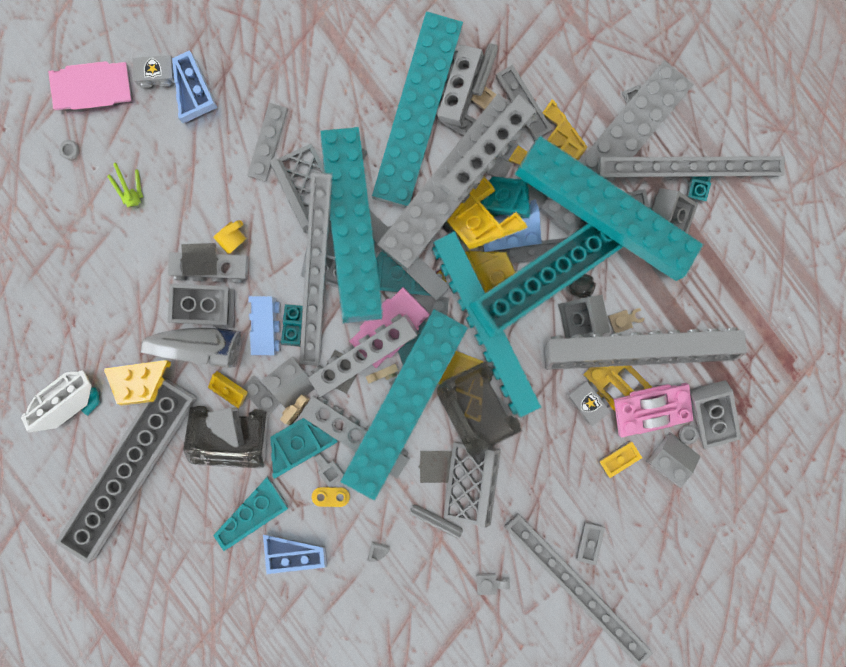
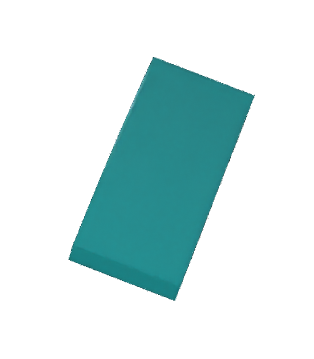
M691 176L687 197L707 202L712 176Z
M285 304L281 345L300 347L303 306Z

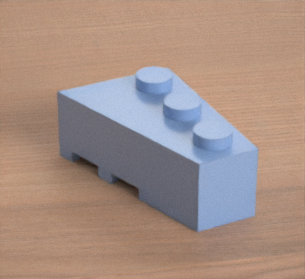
M189 50L172 58L179 112L178 119L182 123H186L218 108L191 51Z
M536 199L530 201V218H522L527 228L483 244L484 252L542 244L540 211ZM498 215L494 219L500 224L510 216Z
M248 296L249 302H251V313H249V320H251V355H276V351L280 350V341L277 340V332H280V321H277V313H280V302H277V298L272 296Z
M263 535L266 574L327 567L324 547Z

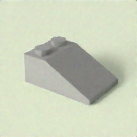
M169 284L168 323L227 325L229 287Z
M726 380L690 390L691 405L704 449L741 439L733 390Z

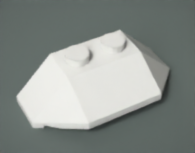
M83 370L79 372H66L35 395L26 413L21 417L26 430L31 433L58 428L88 404L91 383Z

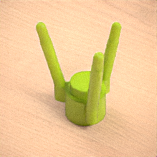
M113 163L124 192L122 193L111 175H108V179L121 197L123 204H126L127 208L141 204L140 199L143 198L138 169L135 170L137 192H135V189H128L117 163Z

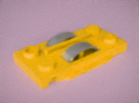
M632 366L591 367L582 374L598 389L596 393L601 398L604 397L614 411V399L630 396L631 392L652 388Z

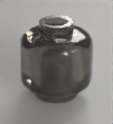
M585 273L568 285V291L571 295L581 299L588 296L591 297L596 287L593 276Z

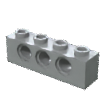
M460 45L458 51H455L453 57L454 65L453 68L449 69L448 84L444 86L443 99L441 104L439 103L436 113L441 123L458 127L463 126L473 95L472 88L484 57L482 49ZM463 66H469L467 70H461ZM463 83L462 87L455 88L457 84ZM452 101H458L454 106L449 105Z
M169 252L168 275L174 277L173 280L184 281L185 277H193V281H204V278H212V282H223L224 279H231L233 283H243V280H248L249 257L246 255ZM192 262L194 265L191 272H187L185 269L186 264ZM207 263H212L213 270L210 273H206L204 270ZM226 264L232 265V271L229 274H225L223 271Z

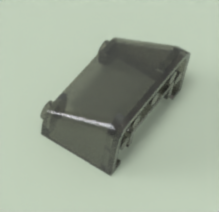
M486 362L446 379L437 388L440 401L467 452L472 457L522 431L519 420L516 417L506 415L490 385L493 371L487 366Z
M205 406L190 407L183 447L184 454L189 463L194 465L240 468L264 467L267 412L261 409H254L249 413L248 417L239 416L245 445L233 447L212 433L211 428L207 427L206 417H208V412L210 411Z

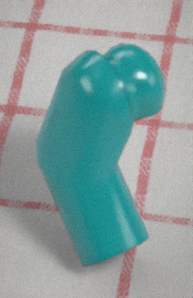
M91 387L88 404L81 409L87 416L100 403L99 392L95 387Z

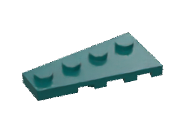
M268 476L213 535L223 551L289 508Z

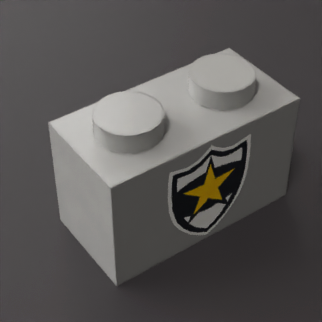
M166 55L132 58L134 81L143 88L152 87V84L170 86L171 83H175L173 57Z
M584 381L568 393L567 396L588 424L593 426L610 413L608 409L610 405L604 397L600 399L596 393L598 389L592 382Z

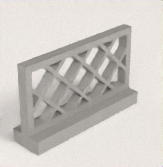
M312 143L277 159L275 157L269 160L303 232L308 231L309 204L303 202L301 196L303 192L310 194V190L304 187L307 179L311 180L309 174L312 167L320 169L321 173H324V167ZM309 150L313 155L311 163L301 160L302 154ZM287 160L296 161L294 170L285 168L283 162ZM299 163L309 166L306 175L296 172ZM295 175L305 178L302 187L293 184L292 181Z
M458 442L453 443L444 518L474 524L482 528L491 525L501 449H491ZM458 447L464 448L468 453V456L463 460L457 455ZM478 451L485 452L484 461L480 464L474 457V454ZM469 458L476 465L470 472L464 465V462ZM458 466H461L466 473L460 479L455 474V469ZM477 469L482 473V480L478 483L471 475ZM466 477H469L474 485L469 490H466L461 483ZM457 484L463 491V494L458 498L453 494V487ZM474 488L480 493L479 499L475 502L469 494ZM464 496L471 503L465 510L458 501ZM454 503L461 511L457 516L450 514V508ZM474 507L477 512V520L471 519L466 511Z

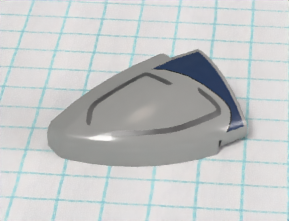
M222 328L171 330L146 337L142 341L140 352L200 364L209 363L214 366L233 368L237 362L241 332Z

